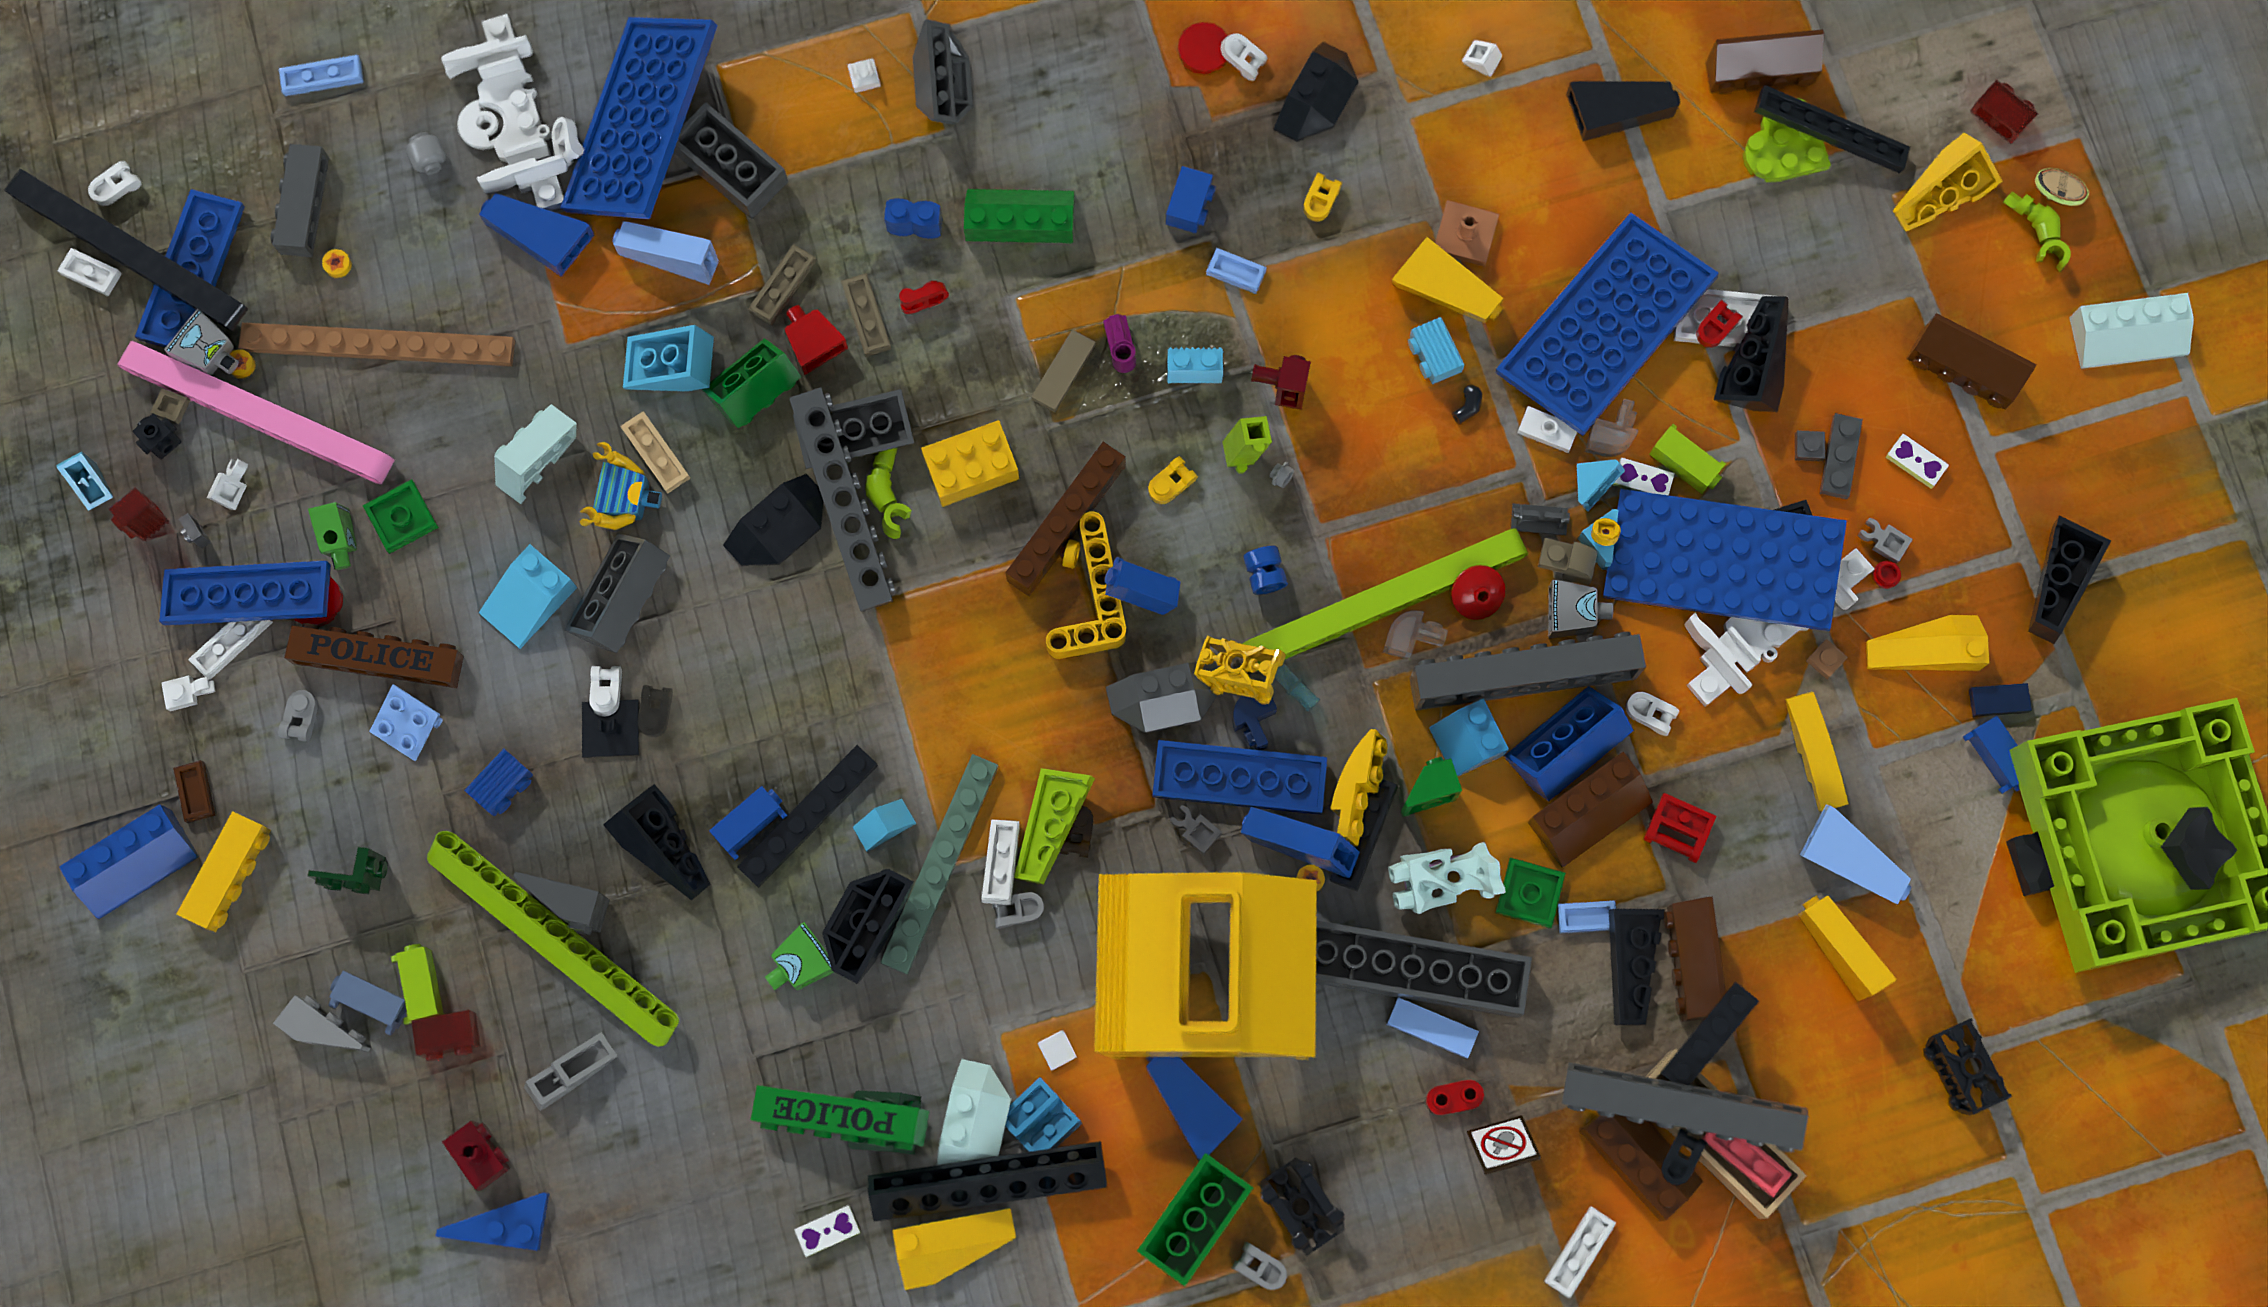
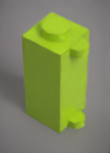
M1267 416L1241 418L1222 441L1227 467H1235L1238 473L1243 474L1248 468L1247 465H1253L1269 447L1272 440Z
M1672 424L1653 447L1649 455L1699 493L1703 494L1708 487L1713 490L1723 478L1719 473L1726 463L1724 461L1718 462L1676 430L1677 426Z
M412 944L404 947L403 952L391 956L392 963H398L408 1017L403 1018V1024H417L444 1017L432 950L425 946L422 947L421 944Z

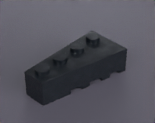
M2060 515L2058 516L2051 528L2028 632L2055 644L2111 540Z

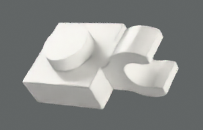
M231 459L227 466V474L218 473L207 498L230 510H236L247 486L241 483L240 480L248 464L239 459L236 461Z
M188 675L162 682L165 706L169 711L197 705L196 696L215 692L214 681H209L207 677L193 681V678Z

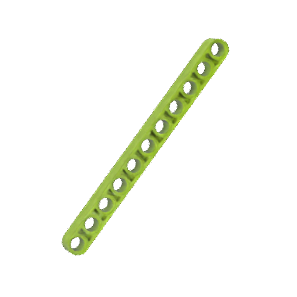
M1513 528L1258 635L1242 644L1255 647L1264 646L1270 650L1279 649L1285 653V659L1452 589L1458 575L1469 567L1485 565L1498 570L1521 560L1529 553L1517 528Z
M449 831L437 833L427 854L428 862L436 870L646 1041L658 1047L667 1045L679 1024L678 1015L577 932L568 928L567 924L456 834Z

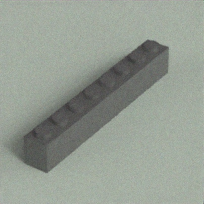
M1570 1062L1568 1064L1562 1104L1568 1105L1569 1109L1575 1111H1585L1586 1108L1597 1110L1599 1115L1605 1117H1614L1617 1114L1627 1116V1120L1636 1123H1643L1644 1120L1656 1122V1125L1662 1128L1672 1129L1674 1126L1686 1128V1131L1693 1134L1701 1135L1704 1132L1715 1133L1716 1137L1724 1140H1734V1137L1746 1139L1748 1144L1754 1146H1764V1143L1776 1145L1777 1149L1785 1152H1794V1149L1802 1150L1808 1121V1111L1805 1107Z

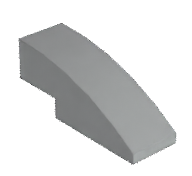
M601 1032L552 1062L551 1066L527 1080L524 1088L539 1111H541L592 1077L617 1058V1054Z

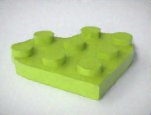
M1764 116L1760 124L1761 131L1749 138L1743 152L1744 165L1751 175L1754 173L1757 177L1765 179L1764 182L1784 181L1829 170L1831 167L1823 141Z

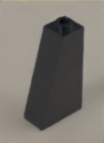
M1669 81L1570 82L1566 93L1582 141L1674 117L1680 105L1679 94L1677 90H1673Z

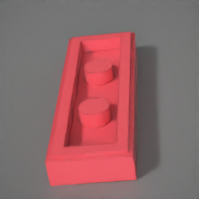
M1706 1132L1701 1138L1707 1141L1711 1148L1771 1197L1776 1195L1792 1175L1760 1147L1748 1144L1746 1139L1734 1137V1140H1724L1716 1137L1715 1133Z

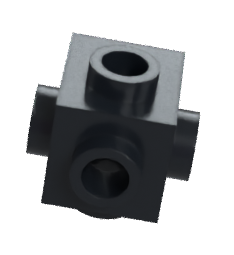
M154 413L140 420L137 427L132 431L139 438L135 443L147 455L152 452L160 460L182 443L174 434L177 428L166 417L161 420Z

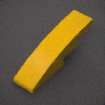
M1811 691L1785 699L1797 752L1802 755L1807 780L1812 783L1818 810L1822 812L1825 805H1830L1834 808L1848 805L1834 748L1814 692Z

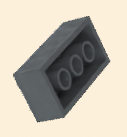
M706 102L682 126L674 154L749 218L753 219L788 183L785 169Z

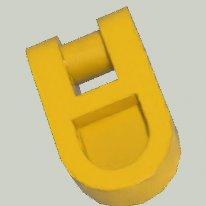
M1317 173L1304 201L1303 210L1306 217L1316 222L1327 218L1343 182L1336 179L1333 182L1326 179L1325 175ZM1322 188L1329 191V193L1326 195L1319 192V190Z
M1180 456L1171 461L1165 469L1149 482L1148 493L1151 500L1155 503L1167 504L1198 478L1193 470L1189 471L1185 466L1186 462ZM1175 473L1181 477V480L1177 483L1171 478Z

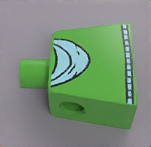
M337 502L309 508L308 511L320 553L331 556L334 570L351 567L348 552L357 550L349 508Z
M803 922L772 953L771 957L778 967L766 975L765 978L774 990L787 981L796 990H800L834 972L831 969L826 950L807 924Z

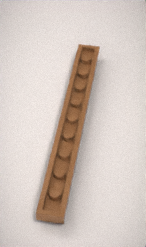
M242 322L238 348L253 353L512 366L515 339L507 336Z

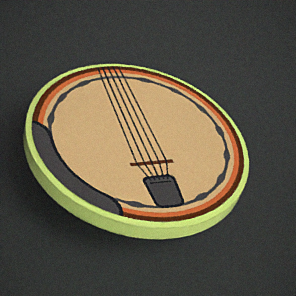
M2043 169L2038 172L2035 178L2037 188L2047 196V199H2052L2060 204L2080 205L2086 201L2089 195L2086 185L2079 178L2060 169Z

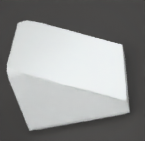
M1474 40L1462 62L1484 75L1491 76L1499 64L1502 54L1496 44Z
M1064 1030L1038 1043L1051 1071L1077 1058Z

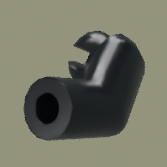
M1474 385L1465 387L1463 391L1466 398L1465 405L1452 413L1454 420L1458 424H1461L1480 411L1483 394L1479 387Z

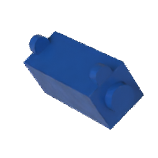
M1116 557L1113 567L1109 568L1106 573L1105 583L1107 586L1105 595L1161 615H1165L1178 605L1181 581L1174 577H1167L1126 562L1120 557Z
M1998 716L1993 717L1963 736L1965 742L1967 740L1971 742L2001 786L1998 789L2001 794L2011 788H2014L2016 792L2020 790L2009 751L2018 745Z
M761 786L709 831L730 856L736 860L739 857L736 854L739 849L779 815L782 819L787 816L779 806L783 801L772 789L767 792Z

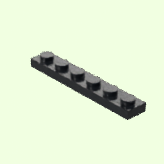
M1764 85L1760 90L1755 113L1899 174L1905 169L1910 146Z
M856 745L737 868L759 888L875 770L878 764Z

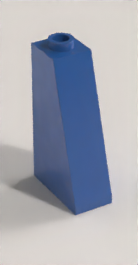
M497 193L491 199L484 202L479 213L485 225L561 277L595 236L590 225L586 222Z
M1254 807L1250 808L1248 815L1242 821L1240 833L1251 842L1350 878L1360 853L1339 833Z
M1147 1057L1146 1060L1149 1064L1146 1066L1149 1075L1193 1153L1200 1161L1205 1153L1210 1155L1242 1121V1118L1179 1057Z

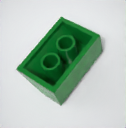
M764 338L710 382V388L701 390L735 427L740 428L749 424L753 420L754 415L759 411L771 406L775 398L781 393L792 389L796 381L802 376L786 354Z

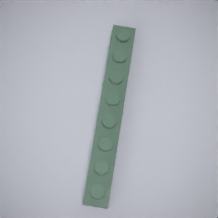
M972 754L883 955L881 964L908 975L998 770V764Z

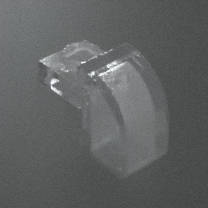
M1623 399L1615 423L1598 418L1595 419L1594 424L1591 426L1585 452L1603 457H1614L1624 453L1631 446L1639 431L1632 428L1637 412L1632 411L1635 401Z
M1423 611L1406 612L1392 623L1383 653L1410 660L1416 640L1443 647L1448 630L1443 629V626L1436 622L1427 621L1426 624L1422 623Z

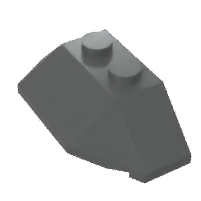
M926 19L923 22L912 57L916 107L931 121L955 125L973 107L969 57L960 41L952 33L953 29L950 24Z
M1184 663L1134 674L1106 687L1112 715L1144 733L1201 721L1218 695L1213 694L1210 687L1194 675L1197 663ZM1215 663L1205 664L1203 670L1213 671L1216 669Z

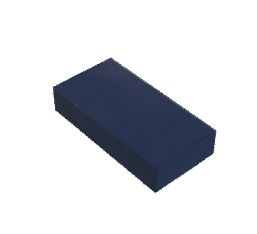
M2028 683L1972 687L1969 689L1973 717L2021 714L2032 711Z

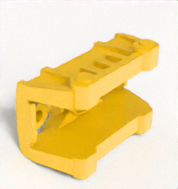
M1207 636L1202 646L1194 675L1209 686L1213 694L1223 695L1226 692L1256 698L1258 703L1265 705L1269 704L1272 699L1274 690L1271 684L1274 681L1278 666L1283 665L1286 656L1279 649L1270 650L1264 646L1255 647L1232 640L1228 641L1224 638L1219 640ZM1210 646L1219 651L1220 653L1218 655H1215V653L1212 650H1210ZM1235 657L1243 658V663L1239 668H1231V662ZM1214 661L1220 666L1213 671L1203 670L1205 664L1210 665ZM1256 670H1259L1266 676L1265 682L1252 680L1248 672L1255 673Z

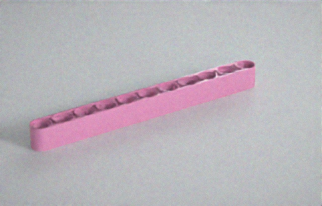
M130 341L117 364L128 373L166 390L185 396L197 404L379 485L383 484L395 461L389 455L137 342Z

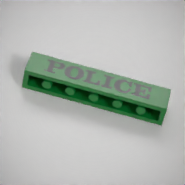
M757 1085L751 1121L761 1123L760 1128L777 1131L778 1126H785L788 1133L804 1135L806 1129L814 1131L813 1136L831 1139L832 1133L840 1134V1140L858 1143L859 1137L868 1138V1144L885 1147L886 1141L895 1142V1148L912 1151L913 1145L924 1147L929 1111L916 1107Z

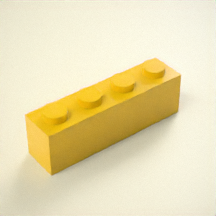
M232 811L176 915L216 933L217 929L225 924L230 905L239 898L242 892L241 885L246 876L253 872L256 866L255 859L260 850H264L268 845L271 830Z

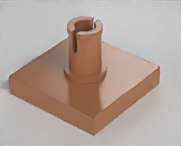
M1447 200L1435 243L1454 259L1485 267L1499 214Z

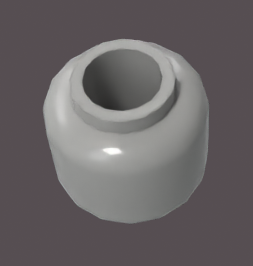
M422 132L409 139L406 153L414 170L426 172L427 175L439 172L442 169L441 165L446 161V154L438 137Z

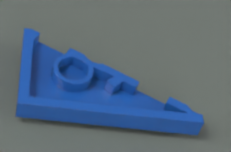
M540 1193L439 1228L436 1231L435 1237L539 1251L550 1194Z

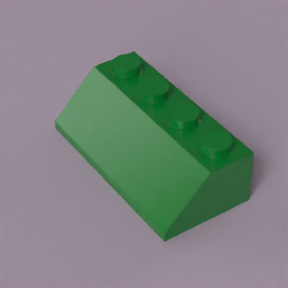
M967 189L964 205L965 240L977 242L1073 243L1075 191Z
M1205 1153L1142 1242L1137 1252L1185 1287L1246 1200L1253 1187Z

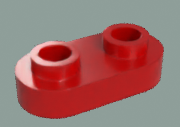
M1474 1080L1439 1085L1427 1093L1425 1102L1428 1110L1435 1115L1453 1114L1477 1108L1483 1102L1484 1090ZM1466 1089L1474 1091V1099L1469 1100L1465 1097ZM1438 1095L1445 1096L1446 1104L1444 1106L1437 1104L1436 1097Z

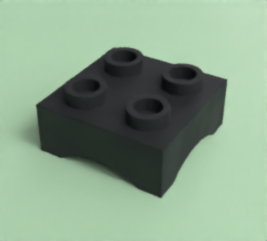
M2208 807L2188 808L2161 846L2191 890L2210 889L2214 884L2217 871L2237 851L2234 844L2217 829L2213 821V814Z
M2038 832L2014 837L2006 841L2023 896L2048 891L2050 888L2055 887Z

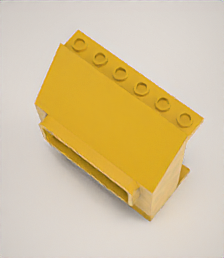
M1245 872L1099 874L1094 1052L1112 1059H1125V1057H1293L1297 1060H1309V1057H1316L1317 880ZM1192 903H1230L1228 1021H1189Z

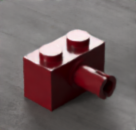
M1291 355L1290 357H1283L1282 367H1279V369L1254 364L1251 382L1274 385L1275 389H1277L1275 405L1302 410L1311 361H1306L1302 356Z
M471 1120L442 1141V1143L473 1188L482 1191L510 1170L506 1163L509 1161V1158L500 1146L496 1148L490 1140L493 1135L483 1122L479 1124Z

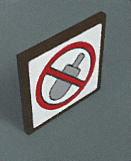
M1522 1115L1467 1131L1469 1140L1485 1175L1541 1159L1538 1148Z

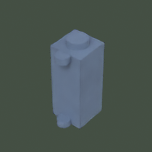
M345 971L338 975L331 984L330 990L332 993L329 996L331 998L329 1007L335 1009L341 1002L387 1024L385 1033L390 1036L396 1028L399 1029L407 1013L403 998Z

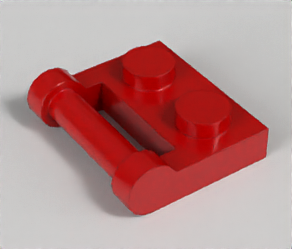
M1663 793L1643 840L1652 843V841L1687 856L1689 861L1697 863L1717 816ZM1659 825H1664L1695 839L1694 846L1692 847L1658 832Z

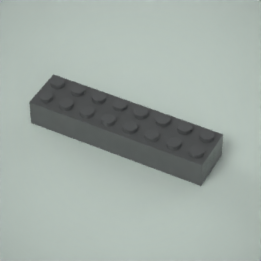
M1621 632L1615 634L1614 638L1603 639V636H1592L1587 638L1586 642L1575 643V640L1571 639L1559 642L1558 646L1547 647L1546 643L1532 645L1530 650L1519 651L1518 647L1502 650V654L1491 655L1490 651H1484L1474 654L1473 658L1463 659L1462 655H1456L1446 658L1445 662L1435 663L1434 659H1427L1418 662L1409 679L1414 708L1417 711L1474 703L1483 698L1485 701L1636 680L1646 668L1640 634L1631 635V632Z
M1316 921V984L1520 1018L1524 1015L1532 957Z

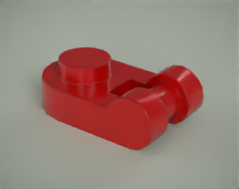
M936 280L927 282L923 287L916 290L904 288L899 293L901 310L908 315L935 306L946 300L949 296L945 284Z
M1721 300L1700 323L1696 331L1698 342L1709 348L1718 346L1738 325L1743 316L1738 312L1734 313L1727 308L1728 304ZM1721 316L1727 323L1723 324L1717 318Z

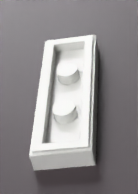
M271 620L228 622L188 660L208 680H211L273 622Z
M991 819L982 903L1011 905L1020 821Z
M1592 1206L1589 1207L1544 1282L1567 1298H1571L1616 1225V1222Z

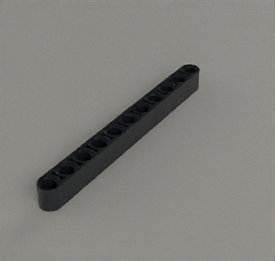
M19 169L4 189L7 194L195 310H200L205 316L233 332L248 311L246 306L26 171Z

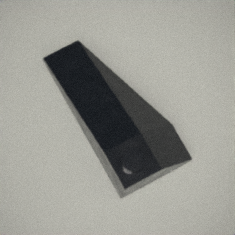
M1761 297L1746 325L1748 330L1741 343H1736L1733 349L1735 354L1728 367L1724 365L1720 373L1714 397L1715 401L1752 411L1778 412L1785 377L1788 297Z
M653 784L603 825L622 848L692 901L711 884L697 855L690 851L685 841L688 838L685 830H680L674 816L676 812L673 805L659 788Z

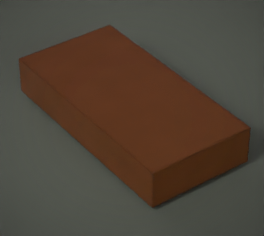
M200 760L174 767L173 770L184 822L190 823L215 816L205 763Z

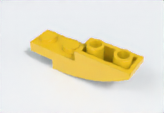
M1376 729L1368 731L1349 757L1338 780L1331 805V810L1340 817L1337 833L1342 835L1353 846H1358L1359 838L1363 834L1364 826L1362 820L1364 810L1368 806L1367 793H1378L1379 783L1383 779L1382 763L1383 757L1387 754L1388 746L1386 739Z

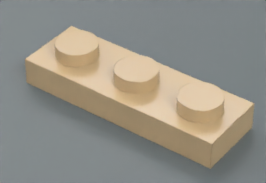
M644 411L620 426L667 494L691 479Z

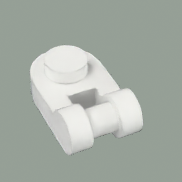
M1241 34L1229 35L1222 41L1221 52L1224 58L1240 70L1246 79L1254 81L1258 75L1257 70L1260 66H1264L1268 56ZM1247 55L1251 57L1250 63L1245 60Z
M559 117L552 128L554 154H562L569 167L573 163V159L579 158L584 153V149L578 142L577 128L574 121Z
M120 161L96 177L90 183L88 193L97 204L106 206L114 203L126 193L137 190L142 182L136 175L131 174V168L125 161ZM122 178V181L118 184L114 183L116 179Z
M592 666L590 674V706L597 715L603 717L610 716L617 711L620 704L621 666H612L611 669ZM602 680H611L610 686H602Z
M1636 692L1626 703V712L1630 718L1663 736H1668L1671 730L1669 725L1672 719H1676L1679 713V709L1645 692ZM1655 710L1662 713L1660 720L1652 717Z

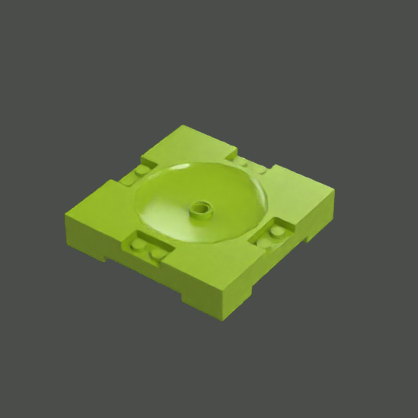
M2238 698L2188 707L2172 713L2084 731L2077 730L2028 740L2009 750L2032 832L2039 833L2055 886L2050 888V892L2075 973L2268 930V812L2249 754L2255 751ZM2208 807L2213 814V821L2217 829L2237 849L2233 857L2227 860L2217 871L2214 884L2210 889L2191 890L2161 848L2188 808Z

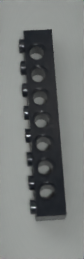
M1101 1141L868 1175V1197L874 1222L1107 1188Z

